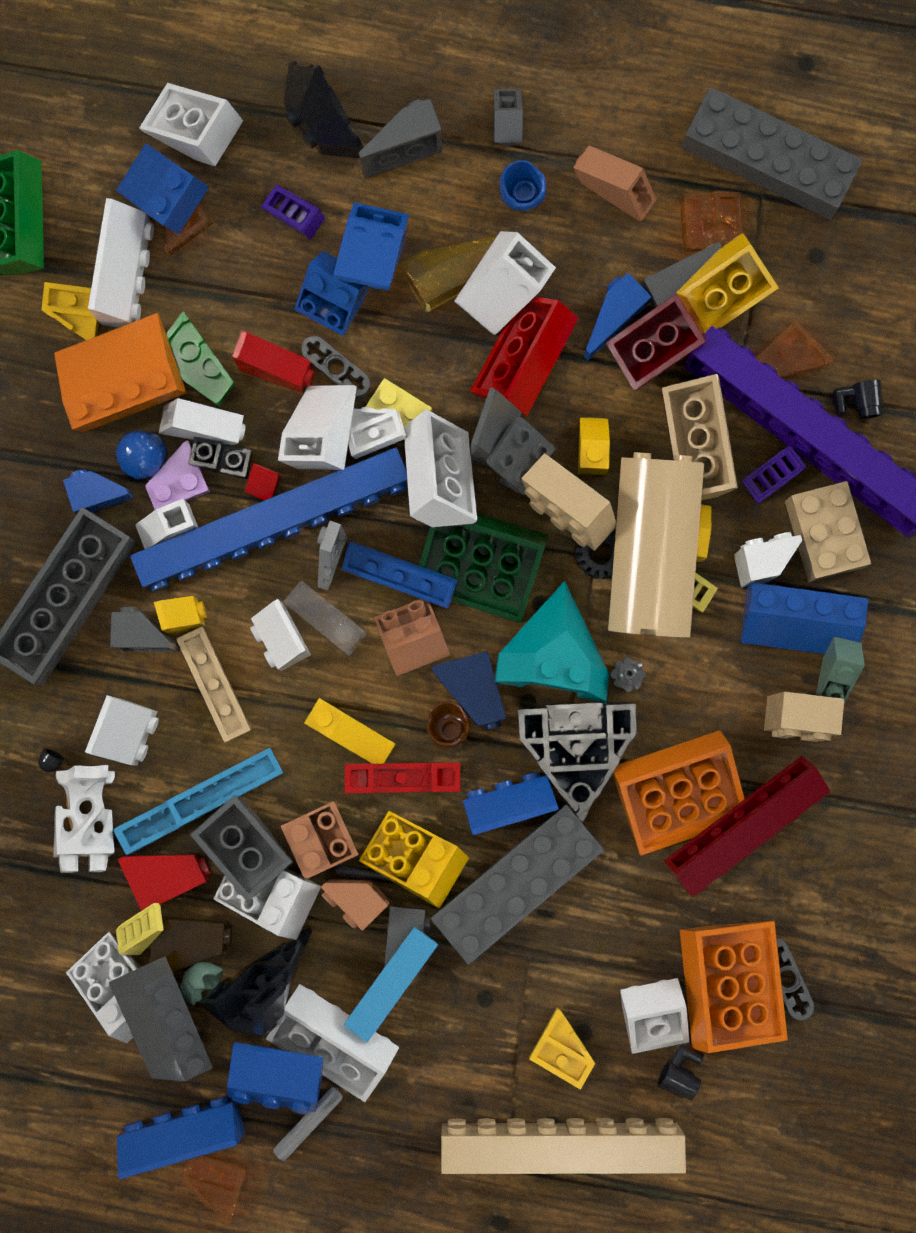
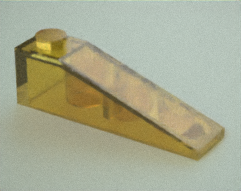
M497 236L424 250L398 264L426 313L459 295Z

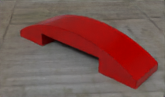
M460 763L344 764V793L460 792Z

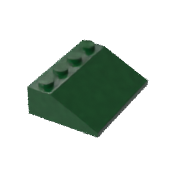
M477 513V521L473 524L430 526L419 566L458 580L452 602L521 623L549 535Z

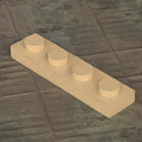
M204 627L197 628L176 638L224 743L252 731Z

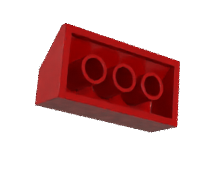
M535 296L504 326L470 392L486 400L490 388L496 389L522 412V416H528L579 318L559 300Z

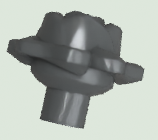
M626 657L623 662L620 660L616 661L615 669L610 674L611 678L616 679L614 686L623 688L626 692H631L633 688L639 689L641 687V680L646 676L645 671L640 670L643 666L642 663L633 661L630 657Z

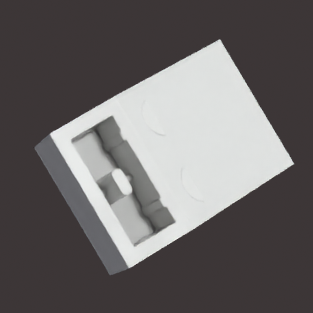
M500 231L455 299V302L489 332L496 335L541 291L556 267L518 232Z
M357 386L308 387L282 432L278 461L297 469L344 470Z
M286 868L247 902L224 875L214 900L277 936L297 940L321 886L309 879L305 880L302 875Z
M108 932L66 973L110 1037L128 1043L133 1036L109 982L142 966L132 955L119 954L117 939L112 933Z

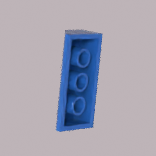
M752 583L747 586L740 643L825 655L833 637L856 642L861 641L866 624L868 598Z
M227 1095L210 1100L211 1105L199 1108V1104H193L182 1108V1113L171 1116L170 1112H165L154 1116L153 1121L142 1124V1120H138L124 1125L125 1130L117 1136L119 1179L238 1145L245 1133L238 1103L228 1099Z

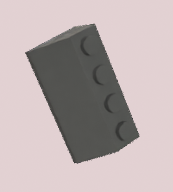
M166 956L109 982L151 1078L187 1081L213 1068Z

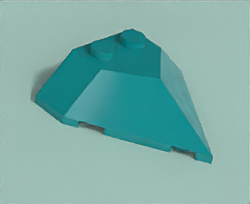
M564 581L498 654L495 683L517 687L535 684L578 692V698L594 701H606L609 672Z

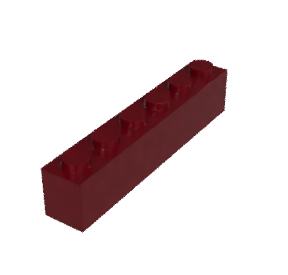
M800 756L665 859L664 863L678 883L693 898L721 875L727 873L739 861L749 856L756 848L768 839L773 838L782 828L795 821L799 815L812 805L821 801L831 791L817 768L803 756Z

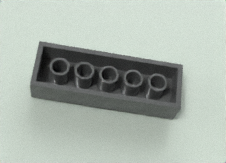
M712 87L706 93L681 149L829 220L837 212L863 160Z
M81 507L0 630V663L29 682L43 686L137 542Z
M564 804L431 916V920L469 965L600 855L604 849L571 809Z

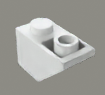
M184 499L156 509L135 524L144 549L198 528L190 505Z

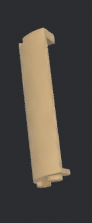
M634 452L633 458H621L608 631L667 637H690L704 463L692 462L693 456L675 455V461L651 459V453Z

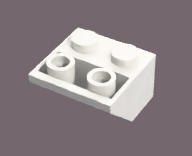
M791 532L775 535L774 539H770L768 542H763V538L746 541L745 545L740 546L741 549L734 554L741 588L747 587L752 583H767L778 577L802 542L801 535L792 537Z

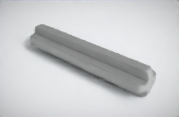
M331 1087L318 1101L316 1112L309 1111L308 1114H305L275 1146L273 1152L280 1160L285 1161L343 1098L341 1092L335 1087Z

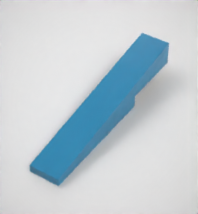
M268 748L118 826L113 831L126 856H129L223 806L234 795L242 796L283 774V771L271 748Z

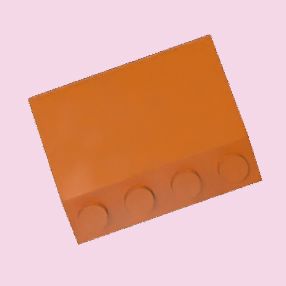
M158 313L54 353L62 401L72 430L84 433L187 394Z
M720 730L619 764L612 773L640 856L694 838L744 800L731 745Z
M762 921L680 929L692 1048L706 1053L787 1041L775 922Z

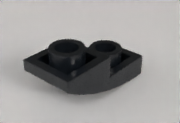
M194 436L188 464L207 471L247 480L253 452L249 449L224 445L221 441Z

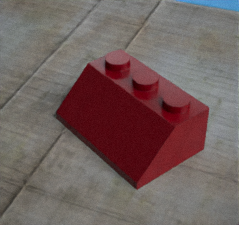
M676 293L606 342L632 388L634 391H637L707 343L702 323L688 299Z

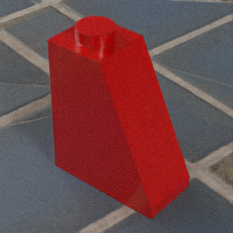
M241 331L232 355L240 372L301 393L304 392L306 386H311L315 371L312 370L313 367L310 360L253 334Z
M199 854L129 855L118 859L141 911L153 903H159L160 905L211 880L208 875L212 873L210 865L206 858H200Z

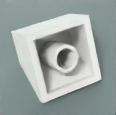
M279 599L270 603L251 618L254 626L250 629L258 643L264 642L268 650L264 652V655L271 668L276 666L278 670L283 671L311 655L288 610Z
M678 978L660 980L656 983L631 986L620 990L622 1009L632 1054L689 1042L687 1008Z

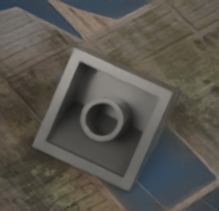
M120 607V612H111V648L122 652H180V646L166 632L161 630V627L153 618L145 615L144 611L138 610L136 607Z

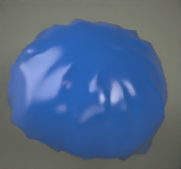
M519 160L509 164L503 170L500 177L499 193L501 200L507 207L520 212L536 208L545 198L546 179L544 174L526 160Z
M132 431L126 433L118 442L116 449L117 462L120 464L121 470L129 477L146 479L154 476L159 471L167 458V448L162 438L153 432Z

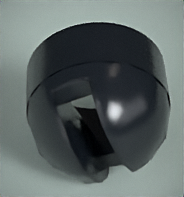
M44 748L39 756L38 764L44 772H54L60 768L64 757L52 749Z

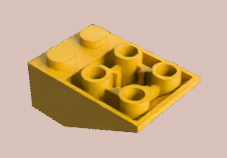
M388 811L359 861L440 909L469 857L458 846Z

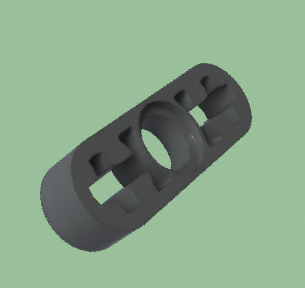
M310 336L303 341L301 346L303 357L310 360L312 366L335 385H352L346 378L349 370H352L353 372L350 373V377L357 382L362 379L364 387L362 390L356 389L355 399H362L369 394L371 385L368 376L318 336ZM310 345L313 347L320 345L319 350L326 357L324 362L315 353L311 356L309 355L308 347ZM335 360L341 361L344 364L343 371L338 375L331 374L328 371L329 364Z
M776 938L777 947H782V950L778 952L781 961L785 962L787 959L789 961V964L779 966L780 974L785 970H791L795 975V981L791 986H782L785 1009L789 1015L797 1020L808 1019L814 1011L813 1000L787 944L783 940ZM800 987L801 991H797L796 994L802 1002L806 1001L807 1003L803 1006L804 1012L800 1013L798 1010H793L792 1007L796 1005L794 997L791 994L786 997L785 993L794 992Z

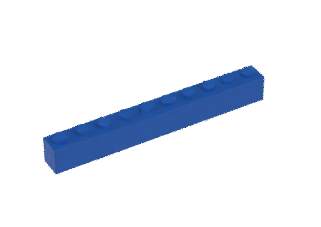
M396 447L344 468V470H339L132 554L130 557L142 587L146 590L152 589V592H157L169 586L168 582L175 579L185 581L194 577V572L205 568L206 571L215 569L222 565V560L229 557L235 560L248 554L247 550L258 546L259 549L269 547L275 543L274 539L296 536L301 533V528L323 525L328 522L327 518L335 514H338V517L345 516L353 512V507L362 503L365 506L372 505L381 500L379 496L389 492L391 495L399 494L407 489V471Z

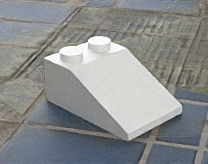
M167 83L139 128L142 132L194 160L216 166L243 120L225 99Z
M107 695L85 752L129 765H138V762H142L147 754L148 745L145 744L149 734H153L157 728L159 718H156L158 711L125 699Z

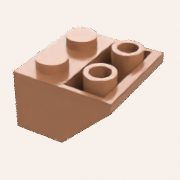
M423 599L415 600L410 604L386 611L374 617L396 676L450 656L430 602Z
M335 801L281 825L305 880L359 855Z
M330 879L321 886L325 891L322 894L323 898L332 907L338 905L345 912L342 917L353 929L359 927L363 931L391 902L371 880Z

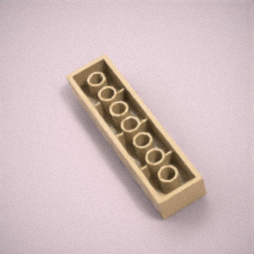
M489 1118L478 1119V1123H466L465 1119H449L448 1123H442L441 1174L686 1173L685 1135L678 1123H673V1119L657 1118L655 1123H644V1120L640 1118H628L626 1123H614V1120L610 1118L596 1119V1123H584V1119L580 1118L567 1119L566 1123H555V1120L550 1118L537 1119V1123H525L524 1119L519 1118L508 1119L507 1123H495L494 1119Z

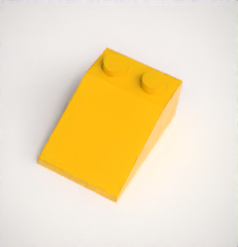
M742 233L719 249L676 293L688 299L706 333L711 326L716 329L723 327L779 289L750 242Z

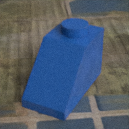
M85 469L75 471L70 474V478L63 480L75 514L79 512L81 507L93 513L134 499L132 493L127 488L92 471L87 472Z

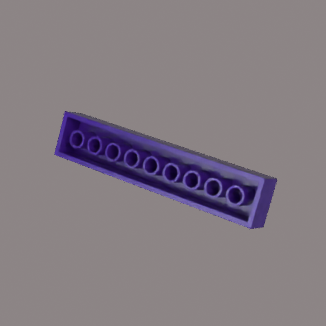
M711 326L705 333L707 343L689 354L683 367L698 379L718 374L721 393L724 399L786 446L790 445L799 456L836 484L847 481L853 497L907 538L915 535V474L906 468L901 469L894 464L893 458L886 452L877 451L870 446V441L864 435L853 433L849 430L844 420L836 415L831 416L824 411V407L819 401L814 398L808 399L800 393V388L790 380L785 381L779 377L774 367L768 363L762 364L754 358V353L749 348L743 345L738 346L734 343L729 333L721 328L716 329Z

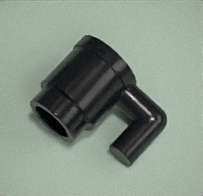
M867 380L855 383L852 386L836 388L833 391L835 414L846 413L845 398L855 397L856 411H859L860 419L882 416L884 403L881 380Z
M685 1044L678 1045L671 1060H668L663 1067L657 1087L682 1099L685 1097L692 1101L700 1088L701 1079L696 1077L694 1072L682 1067L685 1058L699 1065L703 1060L704 1054Z

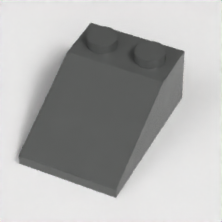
M415 100L409 103L359 152L364 179L442 152V129L431 100Z
M493 388L489 390L471 442V461L488 466L487 458L516 417H521L522 415L519 409Z
M234 795L190 834L247 902L293 862L262 820L241 796Z

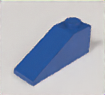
M629 273L622 279L619 276L616 277L607 286L608 292L584 355L587 361L649 305L651 296Z

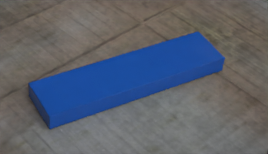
M354 542L348 544L341 569L445 608H449L458 581L457 579Z

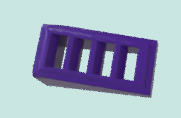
M277 184L261 206L264 211L308 239H312L325 219L319 208ZM283 196L285 199L279 208L275 209V206ZM293 203L292 207L290 208V210L288 211V213L285 215L284 213L286 212V210L288 209V207L290 206V204ZM302 209L303 211L301 212L297 220H294L299 211Z
M789 445L744 478L741 483L758 504L806 469V465ZM782 458H785L787 462L790 464V466L793 468L792 472L784 463ZM774 464H776L780 471L784 474V478L781 479L778 473L774 470V468L772 467ZM764 471H766L768 475L771 477V479L774 481L775 484L773 486H771V484L762 474ZM757 478L766 491L762 493L753 482V479Z

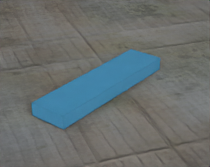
M414 926L345 1021L344 1026L368 1043L438 946V943Z

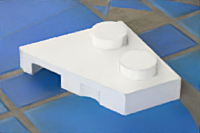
M369 407L353 409L348 445L351 456L355 459L407 438L400 413L396 409L383 408L375 410Z

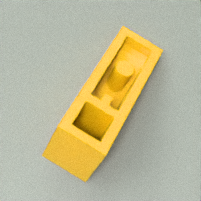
M320 698L304 722L306 725L372 764H384L395 746V743Z

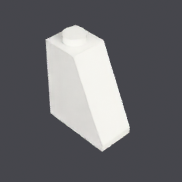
M177 398L164 406L159 434L194 440L195 436L221 441L224 445L233 446L238 444L239 440L241 441L244 437L245 424H242L244 415Z

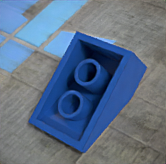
M145 143L116 191L163 226L179 235L209 186Z

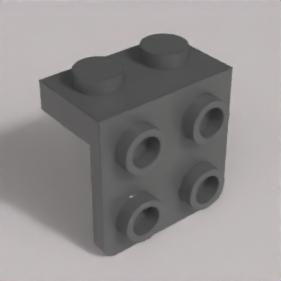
M516 417L487 458V464L501 476L498 481L507 489L524 495L526 488L521 478L544 453L550 457L556 448L525 419Z

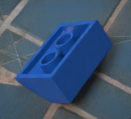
M538 771L522 776L524 782L513 785L512 781L508 780L495 784L496 790L485 793L483 788L468 792V799H464L463 803L472 834H479L559 810L547 775L540 777Z
M234 1042L227 1085L228 1097L241 1104H249L250 1101L262 1103V1106L270 1109H278L279 1106L287 1107L299 1114H308L309 1111L316 1112L323 1078V1057Z

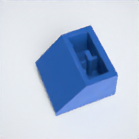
M322 251L309 263L294 310L343 336L362 305L369 286L347 283L333 278L337 258Z

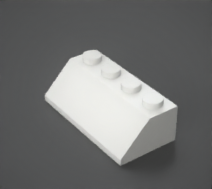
M106 198L88 310L100 325L119 328L140 320L141 305L138 302L140 294H143L145 290L143 271L144 267L149 265L150 252L147 250L148 240L153 239L154 224L151 223L145 212Z
M425 409L404 427L407 436L404 440L410 516L431 527L473 524L477 521L468 432Z
M299 984L286 1004L284 1015L276 1022V1027L269 1033L266 1039L284 1051L323 1057V1076L366 1102L386 1073L399 1047L387 1037L381 1036L376 1032L367 1043L344 1026L345 1021L349 1017L348 1014L343 1012L338 1006L319 997L311 989H307Z

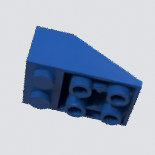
M354 202L347 220L333 278L347 283L371 286L374 289L389 290L405 244L409 214Z

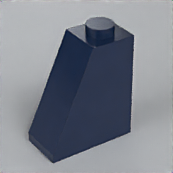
M488 651L432 666L434 675L478 727L484 725L485 730L502 726L501 720L506 719L497 683H495Z

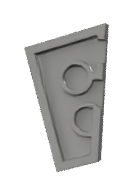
M329 521L328 527H322L317 541L320 544L318 587L327 591L347 541L342 525L333 521Z

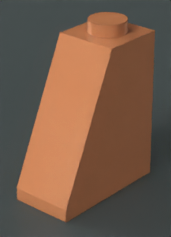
M592 146L587 147L573 167L581 184L638 221L642 222L657 200L642 167Z

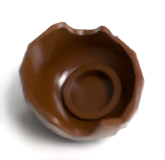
M452 701L438 703L429 710V720L426 728L434 743L443 748H452L459 746L467 739L471 725L470 719L462 706Z

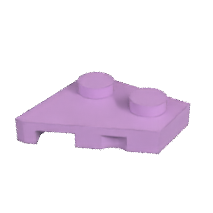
M185 441L145 485L155 510L181 499L187 502L210 492L201 469L188 464L192 449L189 441Z

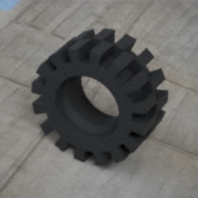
M614 530L603 541L612 549V557L606 563L595 562L590 555L591 548L588 545L582 547L577 543L575 560L578 562L579 569H582L585 575L593 576L592 578L607 579L612 576L616 535Z

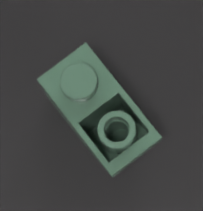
M833 637L823 657L816 696L844 699L845 704L865 666L862 644L860 642Z

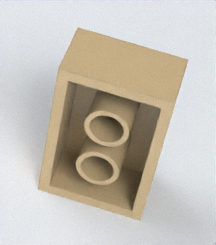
M545 453L521 478L526 488L524 492L531 500L530 506L541 515L546 513L550 516L551 522L561 531L567 529L571 532L572 538L582 547L588 545L595 551L616 528V520L610 501Z
M847 481L795 494L785 501L794 535H801L802 538L798 549L808 583L863 569L871 564Z
M781 692L767 696L764 731H772V737L777 738L801 737L800 740L831 741L832 736L841 735L844 699L791 692Z

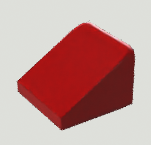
M254 463L244 492L264 501L274 497L282 477L279 473Z

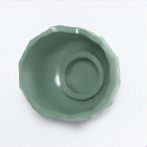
M207 961L191 965L185 971L180 984V991L184 1001L192 1006L197 1001L200 1002L203 999L201 996L203 990H213L218 985L223 974L222 968Z

